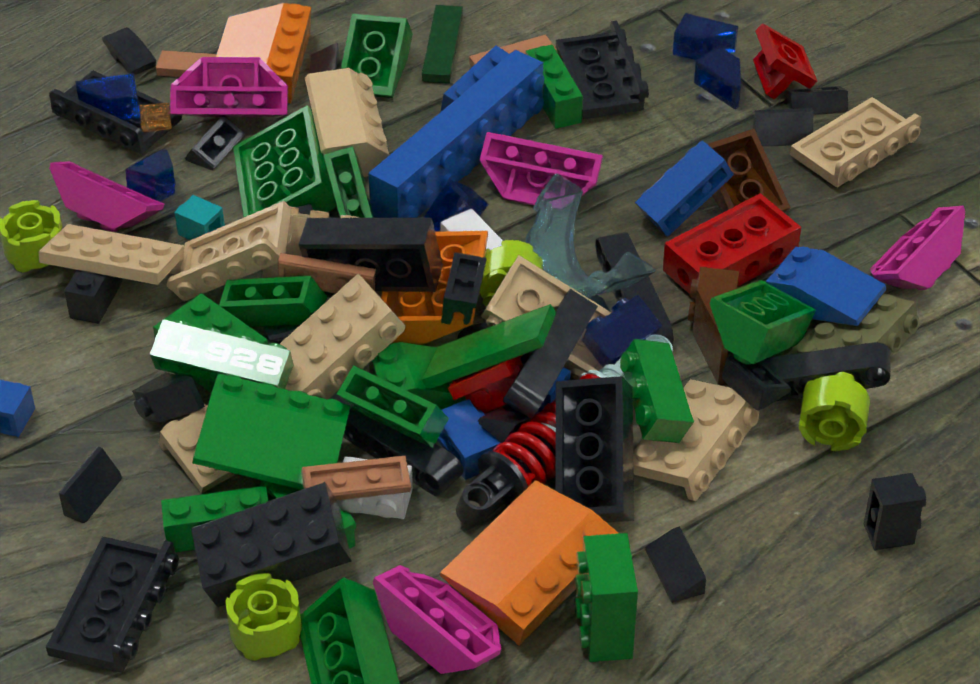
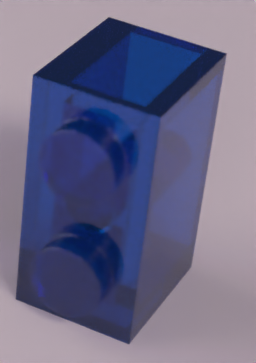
M636 295L631 300L623 298L611 308L612 313L605 318L599 315L586 326L587 330L582 342L602 367L608 364L615 365L634 339L645 340L650 335L658 334L662 324L639 295Z

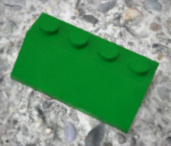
M763 280L712 297L709 303L724 348L734 353L733 357L744 364H755L796 346L803 339L816 311L813 307Z
M343 577L300 614L302 627L300 638L311 684H400L374 589Z

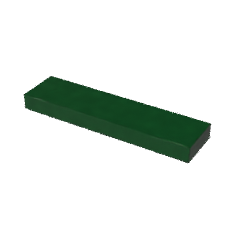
M435 5L422 69V81L450 83L463 17V6Z

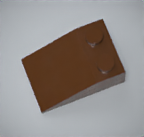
M755 129L708 144L726 161L734 174L712 195L723 212L760 193L783 212L791 208Z
M700 267L698 280L692 279L690 298L696 299V302H690L688 321L694 322L693 336L717 384L724 385L725 381L722 379V374L729 351L724 348L709 303L712 297L737 289L739 271Z

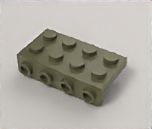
M883 294L858 326L821 320L787 355L879 342L889 347L892 356L918 330L919 317L917 316L916 303L893 295Z

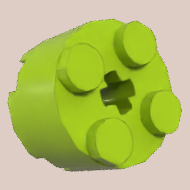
M38 200L22 201L10 206L9 213L3 219L0 217V237L4 255L9 263L14 265L15 270L24 273L31 269L43 268L49 265L39 263V251L63 229L61 216L56 207L53 205L51 208L42 206Z
M505 240L501 242L499 247H495L492 250L486 249L485 258L487 260L480 288L483 304L486 307L518 255L543 270V258L533 251L532 245L519 240Z
M839 372L836 375L820 377L806 383L799 430L802 437L810 444L815 446L817 441L821 444L831 445V451L851 449L861 443V438L867 430L870 397L867 390L861 384L854 381L855 379L852 374Z
M269 573L250 575L236 584V590L226 599V610L230 638L236 648L243 652L244 657L256 661L261 658L275 657L296 648L300 641L299 636L302 627L298 592L292 583L288 580L284 583L281 580L272 579Z

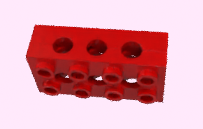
M760 193L665 242L663 271L689 294L692 279L698 280L700 267L739 271L738 286L781 264L795 247H799L801 226Z

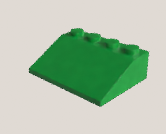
M308 105L233 146L243 217L282 201H285L290 207L311 204L313 210L329 212L337 207L324 154L320 150L312 110Z
M218 373L192 463L303 490L302 467L337 463L351 405L341 403L335 399L311 396L302 391L278 388L269 383H257L241 379L236 375Z

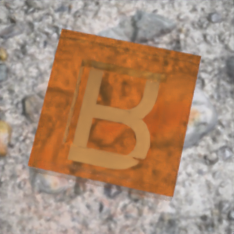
M169 103L140 106L142 132L172 129Z

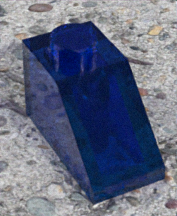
M685 13L674 32L673 55L701 61L735 52L738 26Z
M718 46L695 61L694 83L733 109H737L739 107L741 91L740 59Z
M134 73L75 81L79 100L122 120L141 118Z
M161 149L125 169L127 188L159 202L175 194L174 169L168 150Z
M449 179L423 218H432L435 232H441L442 221L471 208L481 216L489 204L472 188Z

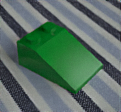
M352 14L341 69L350 68L357 73L367 75L372 81V88L376 97L393 98L408 60L413 35L407 18Z
M404 342L392 343L369 362V373L436 404L441 410L467 400L465 396L456 400L453 399L448 390L452 381L432 389H427L423 383L422 378L437 347Z

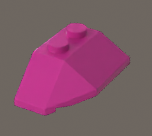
M201 57L171 84L170 114L196 117H222L224 115L225 117L262 118L288 115V85L260 57Z
M491 132L486 133L480 156V162L503 199L534 206H540L542 199L580 190L577 198L579 199L596 186L603 160V155ZM575 195L546 202L543 204V208L562 211L572 204Z
M70 161L50 163L49 169L65 207L76 212V216L80 219L100 223V227L104 230L117 232L121 228L133 227L164 208V203L140 194Z
M951 206L935 209L929 218L919 222L901 236L870 268L872 276L880 282L902 289L926 290L932 287L936 279L944 271L948 270L952 262L961 254L965 218L964 207Z
M401 565L374 577L373 585L390 631L440 674L474 669L500 655L501 644L498 625L447 583L424 574L412 573L409 568Z

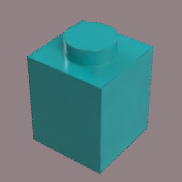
M192 195L175 211L177 233L188 240L195 239L225 226L223 208L195 195Z

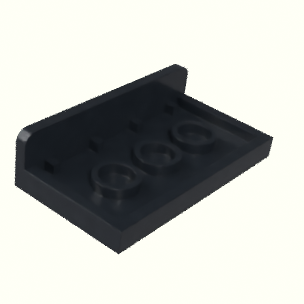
M617 20L610 22V32L556 40L555 48L558 50V55L583 95L582 119L644 110L645 98L649 97L648 84L646 81H642L640 65L634 62L632 46L627 45L626 32L624 29H620Z
M94 70L65 93L57 89L49 92L52 113L139 154L145 152L182 120V115L170 114V105ZM167 115V117L158 118V122L168 123V125L157 124L154 127H148L145 124V117ZM155 118L148 119L149 125L156 123Z
M102 536L46 645L47 655L123 673L128 661L133 660L137 654L139 638L142 632L147 631L151 625L152 611L156 603H161L164 598L166 582L169 576H173L177 570L179 556L175 554L173 542L165 540L161 549Z

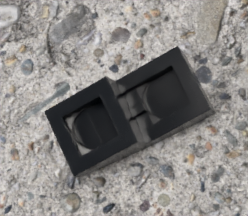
M128 27L102 37V41L115 61L120 60L131 77L156 66V59Z

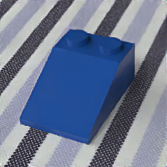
M804 246L795 247L766 281V283L816 309L812 319L854 326L860 324L886 291L884 283L824 250L810 249Z

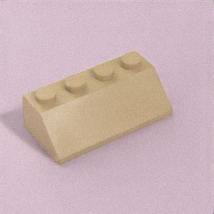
M350 68L308 74L305 77L321 153L328 154L353 146L364 177H367L372 169L389 156L387 140L383 132L382 120L379 116L372 81L367 75L357 73Z

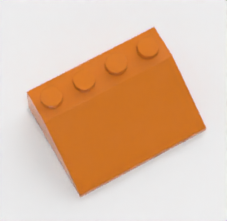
M282 3L228 17L216 57H260L288 85V103L291 104L310 36L311 7Z
M488 231L435 232L443 263L436 292L382 291L381 299L405 324L404 332L392 343L404 342L423 345L473 325L476 308H473L471 321L467 325H464V315L460 312L454 313L450 325L441 323L443 300L454 253L485 258Z
M535 480L440 572V576L495 622L499 629L520 646L576 589L575 576L578 574L576 553L583 551V536L618 534V532L593 510Z

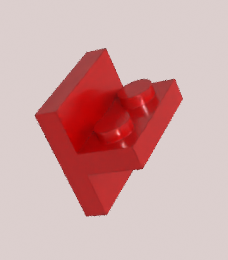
M764 23L755 30L762 50L753 59V62L767 96L775 100L788 88L793 80L809 89L818 82L802 45Z
M522 355L453 380L448 388L454 400L465 396L477 410H482L484 414L506 405L503 399L523 367V363L520 360Z

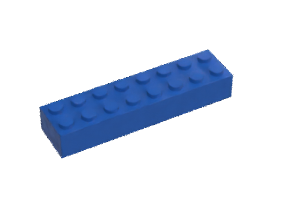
M514 50L372 169L368 176L370 203L374 218H417L426 209L431 208L442 195L449 192L459 180L469 175L472 169L480 163V156L487 132L511 136L515 131L521 129L532 116L538 114L544 105L543 62Z

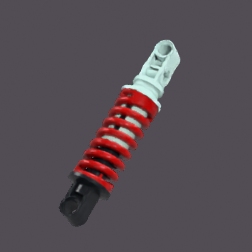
M650 335L645 339L647 341L669 343L673 351L670 341L662 335ZM619 359L615 365H605L600 371L589 370L587 373L584 372L578 380L618 376L625 378L620 368ZM556 398L553 402L548 403L541 412L536 413L529 422L522 424L517 432L511 433L505 439V442L499 443L493 451H487L480 456L478 460L480 475L464 488L456 506V515L462 523L469 526L479 525L503 504L509 506L535 480L545 485L546 480H552L556 477ZM469 501L478 503L480 507L473 506Z

